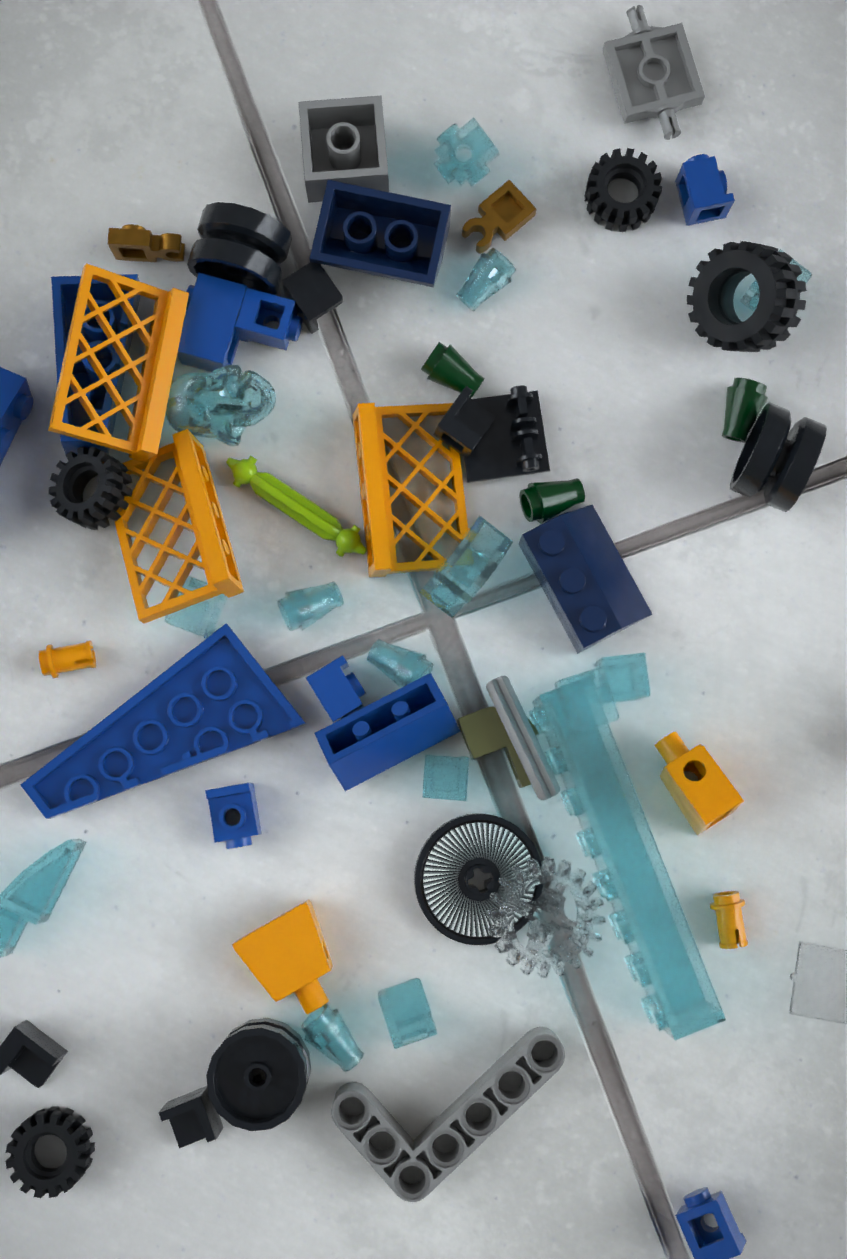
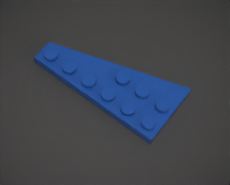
M226 623L20 785L46 819H51L306 725V722Z

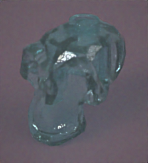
M226 365L217 368L210 374L189 373L174 378L171 383L165 414L169 425L178 432L188 428L195 436L217 439L225 445L234 447L240 444L241 435L245 427L258 424L272 412L276 402V395L270 382L258 373L248 370L243 374L239 365Z

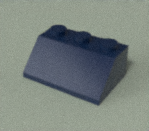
M328 180L309 258L310 262L434 288L442 264L450 228L451 205Z
M593 505L561 514L522 534L518 544L577 654L652 615Z

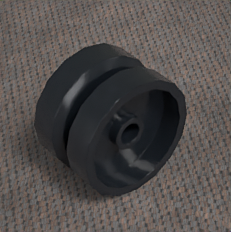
M224 202L207 204L202 211L197 228L201 239L196 240L193 244L187 266L189 271L195 277L198 276V273H203L276 295L282 277L281 267L278 264L287 259L292 241L291 232L278 220L251 207Z
M769 402L759 414L742 448L732 474L730 490L750 498L760 492L765 485V504L784 512L789 511L798 500L814 470L825 441L826 426L804 417L795 423L790 430V411Z
M270 1018L249 1020L234 1028L212 1055L206 1074L208 1096L216 1112L232 1126L248 1131L272 1129L288 1120L301 1104L311 1074L310 1053L301 1035L288 1024ZM255 1068L264 1070L267 1078L261 1080V1075L254 1076L252 1070Z

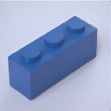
M429 673L314 734L330 768L343 789L347 791L461 731L432 674Z

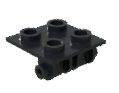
M521 385L512 387L510 389L511 394L472 399L495 416V420L468 458L464 457L468 483L550 472L538 390L528 392L527 386Z

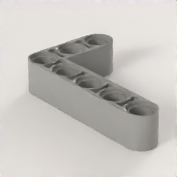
M536 1027L531 1029L414 1140L362 1083L349 1082L338 1089L331 1109L332 1119L339 1130L398 1197L404 1201L417 1202L429 1195L561 1068L565 1059L564 1047L557 1035L549 1028ZM542 1040L552 1042L554 1044V1052L549 1059L539 1061L532 1057V1048L537 1042ZM510 1071L519 1073L522 1076V1083L519 1088L514 1091H505L499 1087V1080L503 1074ZM347 1097H355L362 1101L365 1109L360 1115L352 1117L342 1111L340 1103ZM474 1103H483L490 1108V1113L485 1120L474 1122L466 1116L469 1106ZM380 1131L388 1132L392 1135L395 1142L387 1150L376 1149L370 1142L373 1134ZM443 1134L452 1135L457 1140V1146L451 1152L442 1153L434 1148L433 1142L435 1139ZM408 1166H416L425 1175L420 1182L409 1184L402 1180L400 1173Z

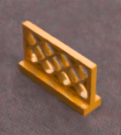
M86 263L82 269L48 431L129 453V458L143 462L157 455L189 293L174 287L168 292ZM92 279L108 284L116 299L99 308L89 292ZM121 289L129 291V293L124 295ZM136 295L155 300L152 316L143 321H140L128 301ZM120 304L133 326L116 335L103 313ZM86 305L91 311L87 315H85ZM95 318L108 340L90 348L81 333L83 323ZM150 324L149 333L144 327ZM136 331L146 348L144 356L132 361L120 339ZM112 344L125 366L107 375L94 353ZM79 345L83 353L76 356L77 348ZM87 358L100 380L82 389L72 371L74 364ZM142 363V368H141V373H140V372L138 371V369L136 368V366ZM128 371L138 388L136 396L124 402L111 380ZM104 385L117 407L99 416L86 394ZM70 386L74 394L67 398ZM76 399L80 401L92 420L82 427L62 422L65 405ZM134 403L133 412L131 413L128 406ZM120 411L129 425L127 441L112 437L103 420ZM95 425L98 432H94L88 429Z
M375 403L357 404L352 417L369 578L385 577L387 574L461 569L472 566L460 453L448 446V449L442 445L443 441L440 439L437 441L419 426L427 416L445 415L453 403L375 407ZM420 416L416 422L410 418ZM382 418H398L410 429L396 443L383 432ZM413 432L432 447L421 462H418L401 447ZM385 444L391 449L387 456L385 452ZM436 451L450 462L451 472L443 482L424 467L425 463ZM395 453L414 468L402 484L388 474L387 463ZM418 472L437 487L425 503L405 488ZM451 478L453 490L446 485ZM389 485L396 490L391 497ZM440 491L450 498L455 505V513L448 522H445L428 507ZM399 494L419 509L407 525L403 524L392 514L391 504ZM422 513L441 528L429 545L409 529ZM455 519L457 523V531L450 526L455 521ZM393 525L401 531L396 538H394ZM446 532L459 543L460 558L445 559L432 547ZM403 535H406L423 550L414 562L397 563L395 545ZM426 554H428L434 559L428 561H421L426 556Z
M188 428L172 434L174 442L158 448V454L143 462L131 459L122 463L128 469L127 474H134L140 477L132 491V497L124 496L123 501L129 503L127 509L124 510L119 507L117 512L121 517L114 522L138 619L144 624L220 594L230 598L244 592L204 446ZM174 457L176 467L168 482L154 476L161 462ZM150 482L164 487L154 507L140 502ZM174 492L184 496L186 501L178 518L163 512ZM136 507L150 513L139 534L129 530L127 523ZM159 518L174 524L163 545L149 539ZM189 518L191 519L192 525L187 523ZM183 529L193 532L196 538L188 556L173 550ZM145 544L160 550L148 571L138 567L137 558ZM169 555L184 561L173 583L158 576ZM199 556H201L202 562L197 560ZM193 566L205 571L208 585L190 591L182 586ZM155 581L169 587L162 603L148 607L146 596Z

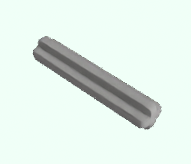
M504 675L489 681L486 689L538 799L546 800L557 795L560 792V786L509 678Z

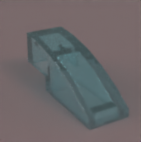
M79 838L69 839L45 853L22 871L0 894V958L13 953L28 921L35 925L48 921L87 843L86 841Z

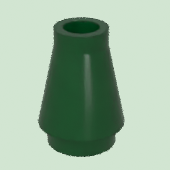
M441 342L437 344L421 368L423 372L429 375L428 380L459 393L462 392L465 386H468L473 390L470 398L474 396L485 379L468 364L451 344L446 347Z
M734 378L733 385L727 387L722 437L737 442H746L751 428L768 399L765 395L767 389L765 384L746 378Z
M578 478L568 481L529 483L528 488L520 491V505L527 521L543 523L572 506L583 503L585 501V491Z

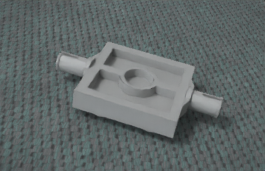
M637 5L636 9L633 6L626 12L632 32L623 38L605 42L603 54L624 124L646 118H659L664 139L670 140L671 135L673 139L681 134L675 113L682 109L702 105L705 95L683 24L679 23L663 28L649 27L643 6Z

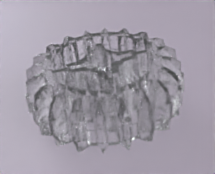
M550 856L544 857L540 869L537 860L529 858L526 864L527 873L517 865L512 866L511 871L516 879L511 882L505 877L499 878V884L506 889L504 894L501 895L497 892L490 894V899L500 904L499 909L491 908L486 912V916L489 919L499 921V923L488 928V933L492 937H501L494 945L495 949L499 953L508 952L506 962L509 965L515 966L521 962V971L524 974L529 975L536 967L537 974L541 978H547L552 965L553 970L558 976H564L566 970L565 962L568 961L575 969L580 968L581 963L577 955L582 952L588 957L593 956L594 952L587 946V943L590 939L594 941L602 940V935L593 930L594 925L604 924L606 922L605 917L593 911L601 908L604 902L599 897H590L596 891L597 885L592 881L583 883L586 876L584 870L577 868L571 872V863L566 860H561L556 867L554 858ZM550 882L549 888L544 887L537 899L531 901L521 899L532 887ZM566 887L572 893L576 903V921L568 918L564 913L566 898L563 896ZM530 910L541 913L542 910L547 913L550 911L562 923L551 920L550 923L546 921L543 923ZM515 912L528 920L529 926L526 935L529 937L526 947L520 943L515 933ZM557 934H569L568 938L560 945L552 949L542 950L543 946L548 947L551 939Z

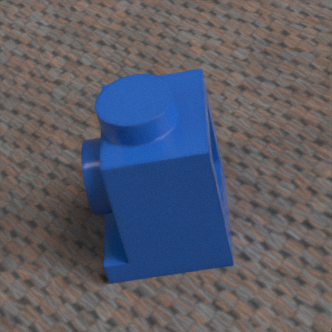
M700 154L682 163L675 183L686 226L726 218L735 199L733 193L727 194L726 175L723 170H718L715 156L709 157L707 154Z
M247 288L235 328L241 341L248 342L250 340L286 351L290 340L297 342L301 333L303 318L297 316L298 310L294 300ZM271 321L279 323L278 329L269 328L266 325Z
M343 655L306 677L333 723L364 708L359 698L365 695L366 692L353 672L346 676L344 675L343 670L348 668L349 665Z
M254 783L205 790L206 799H208L214 842L225 841L226 849L252 845L251 836L262 834ZM232 808L238 810L241 816L239 823L234 826L228 824L225 819L227 811Z
M704 1187L684 1196L683 1199L686 1205L681 1206L675 1216L694 1259H730L741 1255L747 1241L743 1233H740L722 1191L711 1195L708 1187ZM708 1213L713 1214L718 1226H708L704 1221V1215Z

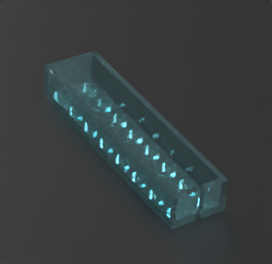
M590 676L539 695L532 701L534 708L529 711L531 722L536 727L538 735L544 733L550 749L544 751L554 775L560 774L566 790L561 791L560 795L568 815L577 816L582 831L577 832L576 836L585 857L590 856L591 859H594L598 872L593 873L592 877L601 898H606L612 905L614 913L608 915L614 934L618 940L622 939L623 943L627 944L630 955L624 957L634 982L638 981L640 986L644 987L647 996L641 998V1003L651 1024L655 1023L658 1031L664 1030L674 1040H678L725 1021L726 1018Z

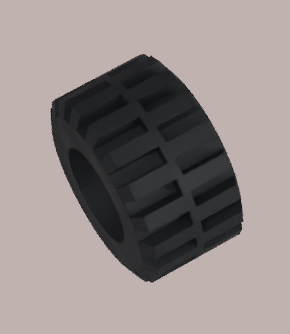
M740 241V243L729 242L723 244V250L715 248L709 252L710 261H700L696 267L700 273L697 278L691 277L688 285L694 287L693 295H687V305H693V311L688 313L690 322L699 323L695 329L700 337H708L706 343L713 347H722V350L739 352H760V349L769 350L776 347V341H785L791 335L787 330L788 327H797L801 321L796 316L798 309L805 310L806 300H800V292L807 291L806 283L797 280L802 271L798 265L790 264L793 258L785 252L778 251V248L746 241ZM752 274L759 286V302L754 313L742 322L734 310V293L738 284L746 276Z

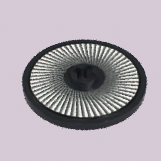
M480 813L459 816L437 828L421 848L414 871L415 894L425 917L446 937L469 945L497 943L517 933L527 924L536 911L543 890L541 859L530 838L510 821L498 816ZM475 868H479L483 873H489L490 878L484 881L485 888L479 890L474 884L468 885V880L474 877L473 870Z

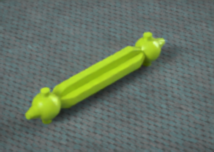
M250 455L248 459L242 460L227 459L226 463L232 470L235 479L232 484L240 488L242 484L250 483L256 495L322 539L336 541L338 547L336 553L339 556L343 557L345 553L353 552L365 555L367 549L362 544L358 534L361 530L359 527L353 525L352 528L343 529L336 517L272 474L258 472L255 465L257 459Z

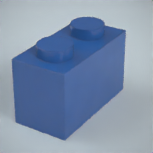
M198 273L195 286L189 285L186 291L189 293L187 311L177 353L181 364L229 376L240 341L235 324L246 289L248 288L246 285Z

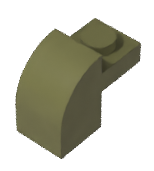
M495 706L478 710L457 719L472 760L504 748L518 787L523 788L531 785ZM528 719L535 735H538L539 733L536 727L530 721V719Z

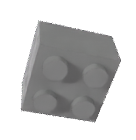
M382 95L298 102L304 181L308 203L323 202L328 180L389 192Z

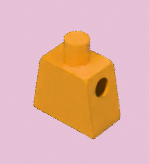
M675 731L654 745L667 763L660 774V778L696 835H699L732 814L744 802L702 744L689 751ZM683 772H693L697 776L698 781L687 779Z
M310 900L303 902L232 944L236 953L276 1002L294 992L306 1014L317 1010L329 1002L318 978L331 971L333 965Z

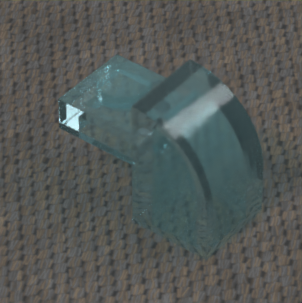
M479 516L419 593L453 618L482 588L506 555L513 541L483 517Z

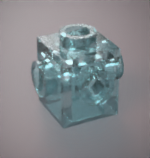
M473 117L461 128L456 123L453 124L436 139L440 146L434 151L439 160L434 165L448 184L455 179L460 187L465 182H468L472 187L491 172L487 164L499 155V151ZM462 149L469 150L472 154L471 158L465 162L459 161L456 158L458 151Z

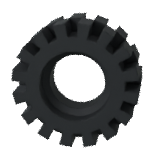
M620 148L614 149L611 157L605 153L600 157L599 163L595 162L589 174L584 195L585 202L588 201L586 209L589 214L596 213L594 221L598 225L603 219L607 221L605 229L612 231L613 225L616 224L619 225V232H626L628 225H631L632 230L639 228L641 221L646 223L650 219L662 192V186H659L662 180L661 173L654 174L657 168L654 161H651L648 165L645 164L648 155L641 152L638 159L633 157L635 149L627 148L625 156H621ZM614 179H627L637 186L638 197L629 203L616 201L608 193V184Z
M84 446L77 448L78 455L70 451L65 455L68 462L64 463L60 460L56 465L61 471L59 475L54 473L51 475L50 480L55 482L56 486L49 487V494L55 497L50 502L52 507L57 509L56 512L60 516L84 528L98 530V525L106 528L110 526L108 518L117 521L121 517L117 512L119 507L124 510L127 509L129 503L123 501L124 496L132 497L133 489L126 486L133 483L132 477L126 473L128 469L124 464L102 450L91 446L89 449ZM98 475L99 482L96 491L88 500L83 502V492L87 483Z
M52 1106L47 1111L41 1109L21 1123L11 1135L13 1140L7 1144L5 1152L11 1153V1156L5 1161L6 1168L13 1167L15 1172L10 1178L13 1183L19 1179L24 1183L20 1190L25 1194L30 1189L35 1190L33 1197L42 1198L46 1193H49V1198L57 1197L62 1191L65 1193L70 1190L91 1165L93 1158H90V1155L95 1151V1142L90 1143L89 1139L93 1132L91 1127L85 1130L82 1124L86 1120L81 1115L77 1119L72 1116L74 1112L72 1109L66 1108L63 1112L59 1111L60 1106ZM55 1135L64 1142L67 1156L63 1165L57 1168H46L37 1161L35 1145L40 1137Z

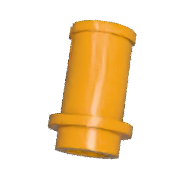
M92 641L54 648L52 644L47 645L46 650L39 651V663L43 676L51 675L52 678H58L59 673L90 667L96 668L95 652L91 650L93 649Z
M724 891L713 894L714 902L710 903V909L715 910L720 940L719 947L722 949L738 948L737 944H739V947L747 946L748 940L746 939L741 908L745 906V900L740 899L738 891Z

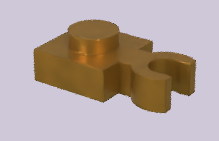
M508 180L479 204L478 213L482 218L468 220L462 228V236L467 238L473 232H480L484 238L476 244V251L478 254H481L489 249L492 238L496 233L506 241L535 216L537 209Z
M133 224L124 225L122 228H109L107 244L116 260L157 262V258H162L175 262L184 261L185 244L181 243L182 236L179 234L153 235L151 230H146L142 226Z

